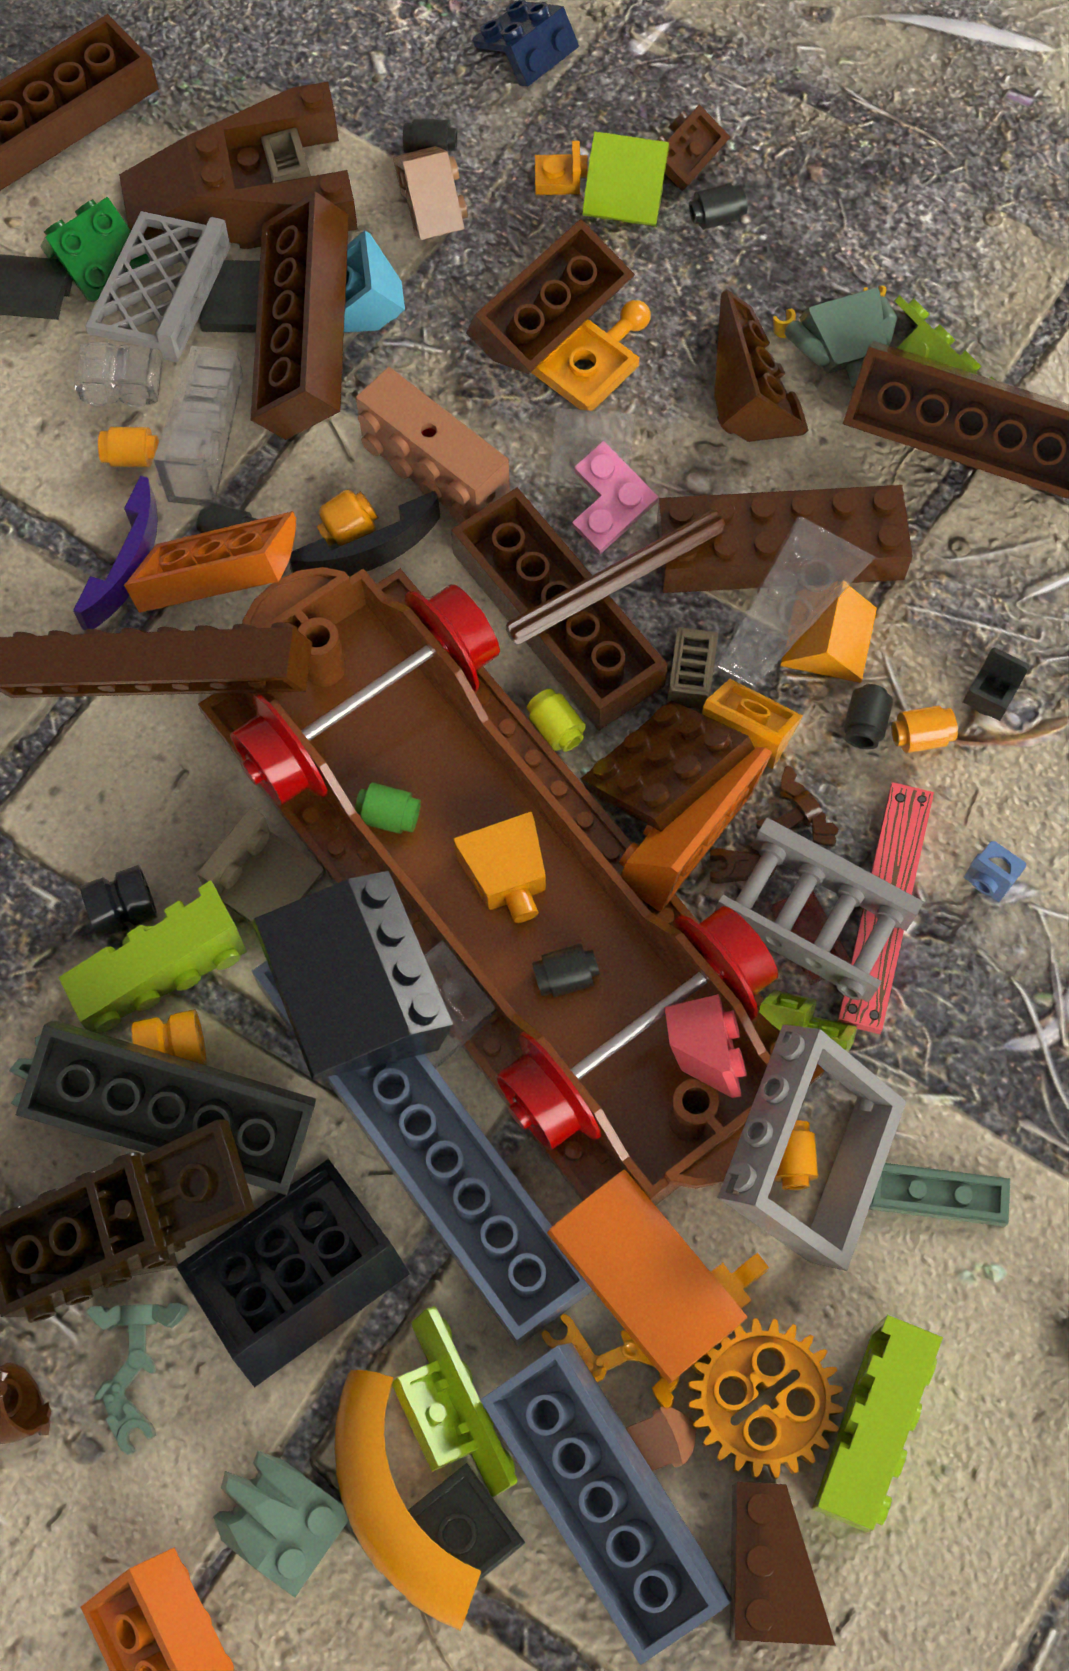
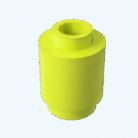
M549 688L538 693L530 700L526 707L530 713L529 720L554 751L562 749L564 752H567L582 742L584 739L582 733L586 729V724L563 694L556 693L554 689Z

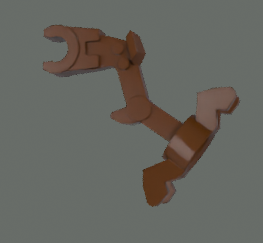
M786 766L781 779L780 798L789 800L793 809L778 819L771 820L788 829H792L800 823L807 827L812 826L814 843L823 846H835V835L838 834V827L833 822L826 823V815L823 813L819 803L802 784L795 782L797 774L791 766ZM766 818L757 821V829L762 827ZM723 848L710 850L711 861H723L727 865L723 871L710 872V882L723 884L747 881L761 855L759 853L751 854L748 852L725 850ZM777 865L775 866V868H774L773 872L771 873L769 879L774 875L775 870H776V868H777Z

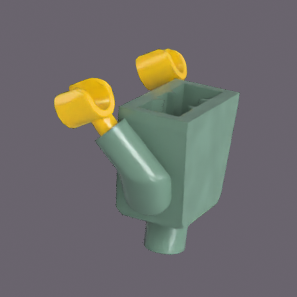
M879 285L877 288L868 290V287H864L863 292L808 307L799 317L800 322L796 321L795 310L792 308L787 309L786 321H781L777 316H773V332L777 337L788 338L817 366H822L827 374L846 369L851 387L854 389L869 345L873 341L890 345L897 316L887 298H885L886 287Z

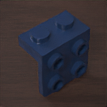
M517 0L508 5L506 13L498 19L483 24L480 27L481 32L472 38L476 48L505 52L518 84L526 87L579 47L564 6L550 5L546 2H527L526 0Z

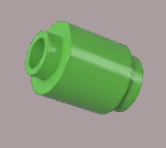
M372 782L368 790H360L355 811L361 815V819L367 826L402 834L403 830L413 833L420 813L421 799L413 798L411 792Z

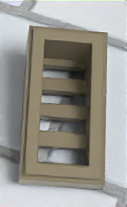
M294 127L261 137L273 183L311 176L297 128Z
M678 627L667 703L672 700L685 707L703 709L705 701L710 697L718 632ZM684 640L709 644L708 648L684 645ZM682 653L707 656L706 661L682 658ZM680 666L705 669V673L682 671ZM678 680L703 682V686L678 683Z

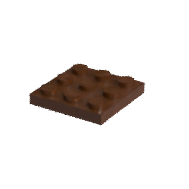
M671 700L666 705L660 707L636 731L627 735L624 741L605 758L597 761L593 768L580 779L585 788L592 794L662 831L755 748L748 735Z

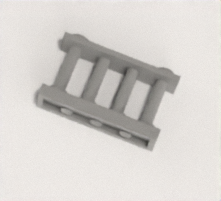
M766 818L752 846L761 855L759 861L736 901L722 894L715 911L722 906L733 909L755 930L767 948L837 985V989L843 995L854 1000L862 999L869 1003L882 982L871 976L870 972L893 928L899 927L907 931L924 901L779 823ZM783 864L797 872L800 878L775 922H772L751 909L775 866ZM821 885L836 893L839 899L813 944L790 930L814 887ZM860 906L875 914L878 920L854 965H851L831 954L830 951L853 908Z

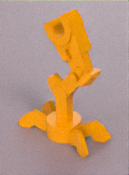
M566 1314L560 1316L561 1321L568 1329L565 1338L556 1340L546 1330L541 1333L543 1341L551 1349L558 1345L573 1343L596 1382L603 1380L608 1370L627 1361H636L655 1367L625 1330L620 1332L624 1342L622 1346L598 1356L592 1352L574 1321ZM660 1374V1380L652 1387V1392L661 1407L673 1408L674 1396L671 1393L677 1388L680 1376L668 1384Z

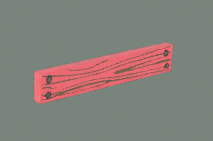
M892 782L871 873L912 895L934 792ZM864 908L862 909L850 962L851 965H854L878 920L875 914ZM899 927L893 928L870 972L871 976L882 982L869 1003L862 999L854 1000L843 995L837 1022L857 1026V1029L881 1034L904 933L903 929Z

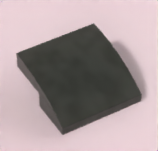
M0 254V315L59 320L64 296H70L73 279L59 259Z

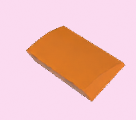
M291 511L158 543L152 548L124 586L138 612L141 613L279 582L292 553L296 532V516Z
M625 1169L577 1205L547 1232L668 1384L672 1383L748 1318Z

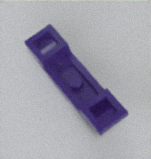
M140 475L124 507L131 530L106 580L90 576L73 609L82 630L95 629L123 605L130 596L124 586L155 545L158 525L157 505L148 477Z

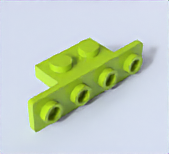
M900 295L894 300L918 325L897 349L977 374L976 372L982 366L966 350L959 355L951 347L956 340L940 324L933 329L925 321L930 314L914 298L909 303Z
M432 1306L425 1309L411 1323L429 1364L397 1377L393 1381L392 1386L431 1471L433 1472L472 1454L490 1495L495 1497L518 1482L514 1473V1462L509 1452L502 1447L493 1428L494 1422L477 1395L472 1384L473 1377L470 1368L460 1359L452 1342V1332L448 1322L440 1316L437 1308Z

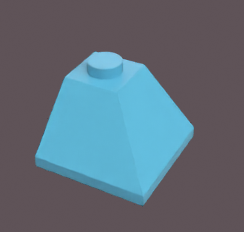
M363 231L347 244L344 332L378 331L391 320L396 319L405 310L402 281L371 234L367 231Z

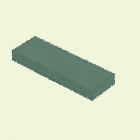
M885 1163L869 1210L1006 1227L1009 1224L1011 1178Z

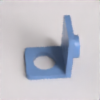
M991 841L982 854H977L964 878L972 883L978 891L1000 903L1026 868V862L996 841ZM1001 858L1005 860L1009 865L1010 873H1007L989 859Z

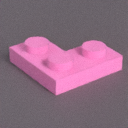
M602 441L574 467V472L599 498L572 522V527L600 555L658 502L659 497L605 441Z

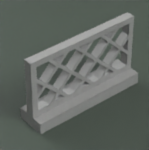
M141 211L85 325L87 334L161 350L164 360L178 362L230 249L225 220L210 217L207 225ZM147 226L164 231V234L147 241L143 236ZM189 235L199 237L197 243L183 249L177 241ZM171 243L176 251L157 259L153 250ZM143 254L148 255L151 262L135 269L131 268V259ZM182 261L186 266L185 270L168 277L164 268ZM158 271L163 280L144 288L139 279ZM133 282L138 291L118 298L116 295L117 289ZM169 290L172 294L171 300L155 306L150 297ZM144 300L149 309L130 317L125 308ZM117 311L120 312L124 319L113 325L101 323L105 316ZM154 319L159 324L154 335L139 332L136 328Z

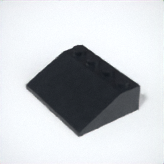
M389 871L346 879L254 918L253 926L312 1080L431 1053L440 1049L453 1023Z
M329 1158L291 1184L287 1195L277 1194L176 1266L231 1358L254 1388L410 1275L391 1242Z

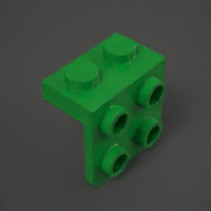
M108 197L97 204L92 199L75 211L77 217L66 224L61 219L44 231L46 237L40 246L48 258L57 256L84 297L90 302H95L99 299L131 233L130 228ZM143 254L131 259L130 266L132 269L149 263L150 258L147 254Z

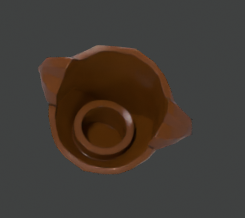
M10 1362L0 1366V1444L20 1441L36 1433L44 1436L49 1435L52 1411L48 1402L44 1404L41 1392L33 1377L17 1364Z

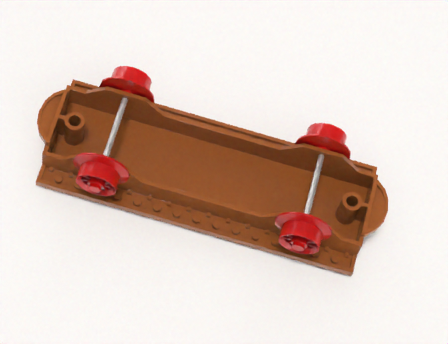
M324 567L296 571L281 578L279 582L272 583L254 599L242 620V624L252 625L256 628H271L273 623H289L296 626L297 630L312 642L306 692L212 694L198 703L202 714L241 762V766L254 785H259L335 884L349 878L389 871L452 1020L453 1026L450 1032L508 1105V1110L523 1130L526 1129L582 1201L624 1169L655 1206L680 1186L697 1189L723 1184L780 1030L759 1012L760 1005L764 1000L759 992L778 978V969L774 959L760 936L742 916L729 907L722 906L699 923L676 894L662 912H659L633 892L621 877L624 867L619 864L620 859L632 842L483 667L499 656V643L485 614L463 589L455 584H450L427 600L401 568L377 584L364 568L349 577L345 571ZM373 782L411 792L413 798L421 799L420 813L413 833L403 830L402 834L367 826L361 819V815L355 811L360 790H368L369 785ZM532 812L545 870L546 890L532 896L539 912L538 915L529 921L514 923L508 905L494 910L487 909L457 860L453 838ZM580 943H582L584 951L593 949L600 975L592 977L594 986L558 997H553V994L541 996L532 962L542 960L541 955ZM719 994L725 1012L734 1011L740 1037L732 1039L734 1049L740 1048L746 1069V1076L739 1077L742 1096L731 1098L681 1071L669 1043L664 1007ZM818 1064L809 1086L824 1073L823 1068ZM693 1108L698 1110L701 1114L694 1115L689 1113L685 1109Z

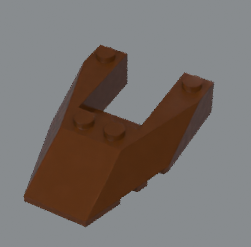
M328 81L287 89L180 139L119 174L127 224L130 230H132L141 211L207 225L210 217L225 220L230 243L239 244L240 249L261 247L263 223L315 191L349 214L348 231L358 230L348 170L272 183L270 169L261 140L263 136L295 127L298 130L302 147L339 141ZM147 226L143 236L145 240H150L164 234V231ZM189 235L182 239L198 240L199 237Z

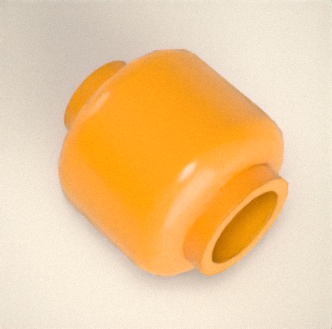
M346 489L320 507L319 516L322 523L316 527L329 546L334 543L343 546L375 532L376 524L374 521L379 517L361 491L355 494L353 491Z

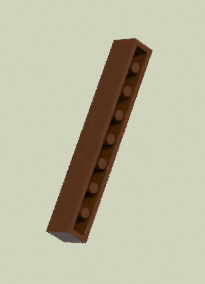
M282 622L271 624V628H256L248 624H235L232 629H218L208 625H198L194 630L188 631L163 626L157 628V632H144L135 628H122L120 633H107L97 629H87L84 631V634H70L64 631L52 630L48 632V635L36 636L27 632H14L13 637H0V692L10 698L306 692L312 642L301 634L296 626Z

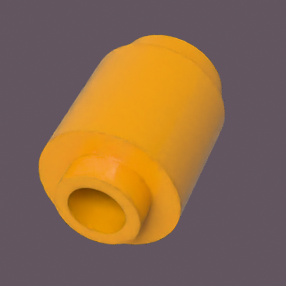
M110 427L108 431L99 432V459L102 463H109L111 467H151L153 459H158L159 457L158 436L152 435L149 427Z
M940 705L899 712L897 720L891 724L893 742L897 747L901 746L905 753L946 747L948 742L957 739L958 727L953 710L951 708L943 709Z
M796 1120L774 1181L781 1182L782 1189L784 1190L807 1189L810 1187L809 1181L818 1178L815 1133L810 1132V1123L807 1121Z

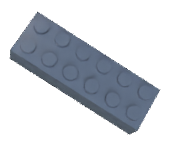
M573 1343L556 1346L480 1399L640 1665L722 1611L733 1600Z

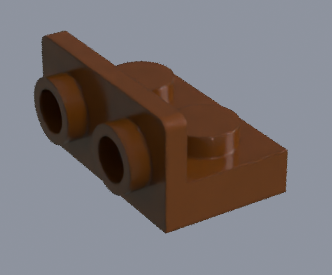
M700 104L689 115L683 110L668 126L672 131L668 138L662 134L657 139V141L669 142L665 174L681 191L695 179L730 138L729 134Z

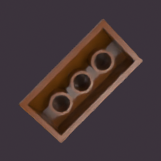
M580 219L474 315L466 334L493 361L530 374L623 288L635 274Z

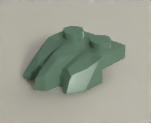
M257 1451L253 1461L258 1471L256 1478L249 1480L225 1471L221 1489L237 1506L233 1511H219L213 1518L222 1542L264 1576L293 1597H296L348 1522V1517L342 1503L286 1461Z

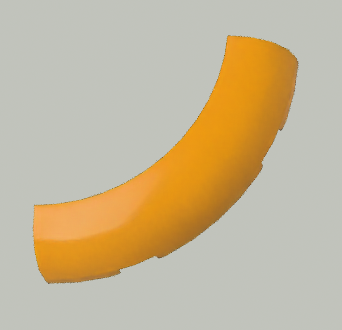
M351 1370L347 1374L340 1396L335 1424L334 1445L336 1476L341 1500L349 1523L362 1549L375 1568L397 1590L405 1595L411 1604L437 1621L461 1631L481 1570L463 1563L436 1544L416 1523L406 1509L396 1489L389 1469L384 1437L385 1413L394 1377L367 1370Z

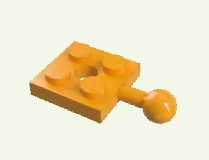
M640 300L627 302L621 309L620 320L607 333L588 319L531 373L588 416L639 367L640 357L621 344L620 341L630 331L637 332L647 327L651 318L649 307ZM578 360H590L595 365L588 370H582L574 364Z

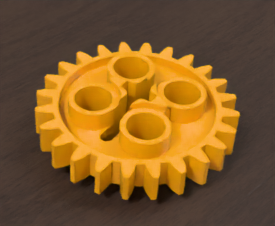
M753 1318L750 1332L746 1333L743 1327L739 1325L733 1331L734 1338L732 1340L726 1337L718 1344L719 1350L712 1348L705 1354V1357L710 1361L709 1364L696 1362L693 1365L695 1372L703 1377L702 1381H691L688 1383V1389L700 1394L699 1399L688 1403V1409L702 1412V1417L693 1423V1429L707 1428L710 1432L702 1443L703 1447L710 1446L716 1442L721 1446L716 1456L718 1462L725 1459L729 1454L735 1457L733 1463V1472L735 1473L746 1462L751 1464L752 1478H758L763 1466H768L772 1479H777L780 1475V1465L783 1463L792 1475L799 1472L797 1457L812 1465L816 1460L811 1447L814 1446L822 1451H826L830 1447L821 1434L823 1432L835 1434L839 1430V1427L828 1419L829 1415H837L843 1412V1407L831 1402V1397L841 1393L843 1387L829 1385L828 1378L834 1375L838 1369L837 1367H822L820 1362L825 1358L828 1351L823 1349L813 1354L809 1348L814 1336L810 1334L799 1342L795 1339L796 1325L794 1324L790 1326L785 1334L779 1333L777 1319L773 1318L768 1330L762 1331L758 1318ZM762 1352L774 1353L781 1362L780 1373L776 1376L763 1374L757 1366L758 1354ZM791 1371L799 1373V1378L772 1399L771 1403L774 1409H771L767 1404L762 1405L738 1425L731 1424V1417L748 1406L759 1395L756 1387H759L764 1392ZM725 1380L738 1382L744 1391L742 1403L737 1405L725 1403L719 1394L720 1383ZM800 1391L808 1397L810 1411L806 1416H796L789 1411L786 1403L789 1392ZM761 1419L771 1426L773 1438L769 1445L760 1446L751 1440L748 1432L751 1421Z

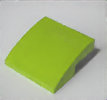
M594 131L585 188L583 216L656 227L663 192L669 142Z
M773 990L761 1003L759 1012L780 1031L782 1025L821 1029L847 1052H849L854 1043L857 1026L814 1017L817 999Z

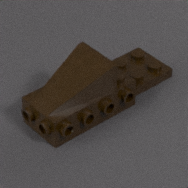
M218 1119L142 1156L139 1152L124 1154L114 1159L112 1164L100 1170L87 1172L76 1177L75 1182L44 1192L38 1196L37 1200L25 1206L15 1207L3 1212L0 1217V1316L27 1317L29 1323L42 1321L56 1314L55 1308L64 1303L66 1305H75L93 1298V1290L101 1286L111 1288L129 1282L132 1276L173 1269L178 1265L175 1252L186 1248V1242L255 1211L229 1122Z

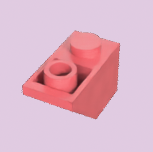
M719 994L664 1007L669 1043L681 1071L731 1098L742 1096L739 1077L746 1076V1069L740 1048L734 1049L732 1039L740 1037L734 1011L725 1012Z

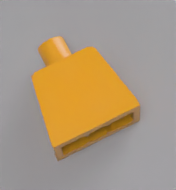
M532 812L453 838L457 860L488 910L508 905L514 923H523L538 915L539 912L532 896L546 890V876Z

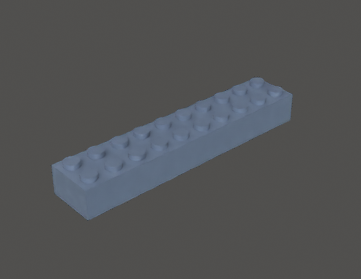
M265 961L252 970V973L259 988L295 1036L269 965ZM425 1054L325 1077V1080L517 1347L593 1291L547 1234L552 1225Z

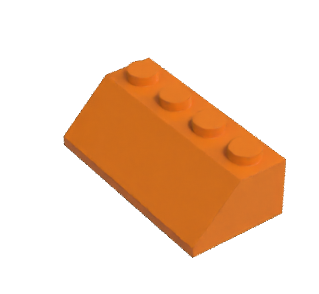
M754 747L755 749L662 831L650 825L646 826L643 834L647 837L640 845L633 842L619 861V864L624 867L621 877L640 899L659 912H662L752 796L772 754L770 750L765 747Z
M175 1548L129 1568L80 1607L110 1671H234V1665L230 1657L225 1653L212 1626L211 1617L204 1609L190 1581L189 1572L181 1562Z

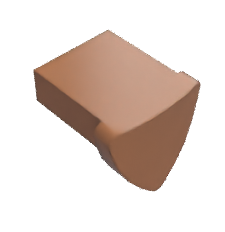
M660 1407L653 1410L652 1417L625 1427L652 1471L669 1464H673L675 1468L684 1465L695 1447L697 1429H693L694 1421L674 1408Z

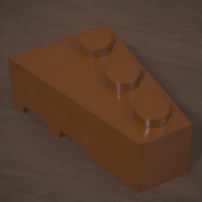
M736 1482L732 1485L730 1596L733 1600L730 1602V1640L836 1646L787 1485Z

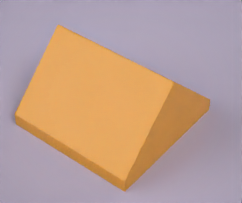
M843 580L797 591L780 666L861 683L877 608Z
M730 678L706 699L702 710V715L748 735L754 747H765L770 750L772 754L766 766L771 769L775 767L803 715Z

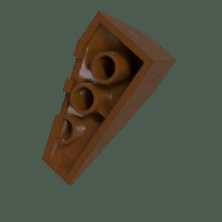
M726 289L721 293L714 394L719 413L717 419L720 426L727 433H735L747 442L804 435L809 429L801 403L795 392L790 391L787 393L780 379L786 373L782 365L776 362L765 349L770 344V341L752 306Z

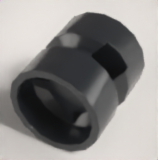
M139 865L116 872L114 881L109 882L102 877L80 885L87 914L98 938L122 931L124 922L129 921L136 926L158 918L149 886Z

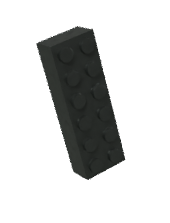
M51 1020L43 1026L16 1115L142 1153H149L218 1119L227 1120L247 1184L287 1195L315 1107L316 1098Z

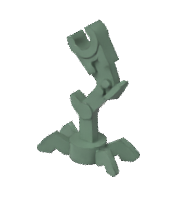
M169 1303L167 1308L159 1304L114 1306L111 1309L108 1307L104 1308L103 1306H92L87 1309V1314L103 1330L108 1329L111 1331L119 1324L120 1326H128V1359L112 1380L102 1382L94 1397V1400L103 1399L109 1416L106 1418V1421L119 1448L127 1455L133 1454L136 1451L129 1440V1435L133 1429L140 1428L148 1439L156 1436L152 1423L125 1396L127 1387L142 1368L152 1374L156 1372L153 1359L146 1353V1325H156L159 1322L166 1327L174 1328L189 1312L187 1305Z

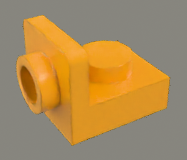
M572 141V154L535 155V195L580 194V179L587 178L588 173L587 155H580V141Z

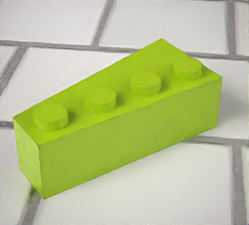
M211 880L198 888L201 896L188 905L184 906L183 902L179 900L164 910L166 916L160 923L155 926L139 925L128 932L122 941L123 946L115 950L114 947H105L58 977L80 1023L86 1030L99 1033L111 1030L121 1022L122 1017L136 1010L141 1012L153 1008L161 1001L162 996L176 989L183 991L193 987L201 980L202 975L216 968L217 970H224L233 966L240 960V956L247 952L240 934Z
M889 1315L873 1327L812 1510L864 1532L873 1531L876 1523L879 1525L884 1524L892 1502V1497L886 1494L892 1478H898L903 1469L907 1456V1450L903 1449L909 1431L913 1432L918 1423L922 1410L920 1400L925 1386L929 1385L937 1364L936 1356L943 1339L942 1336Z

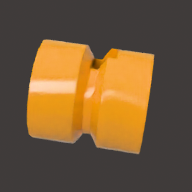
M196 1009L170 1015L165 1024L159 1017L132 1022L133 1044L207 1065L204 1036Z

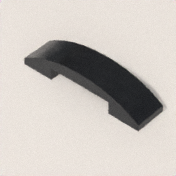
M434 490L399 505L400 521L336 549L330 550L325 539L322 538L292 551L289 559L291 573L324 567L345 571L351 577L363 568L367 572L394 560L423 539L440 519L439 498L436 491Z

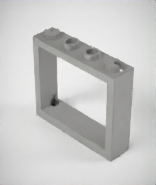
M782 1025L717 1198L808 1262L847 1271L906 1101L821 1029ZM818 1064L857 1096V1100L811 1228H809L770 1200L768 1195L816 1065ZM733 1189L738 1191L739 1194H732Z

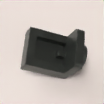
M992 648L962 703L974 708L980 714L1001 721L1030 667L1029 664L998 648Z

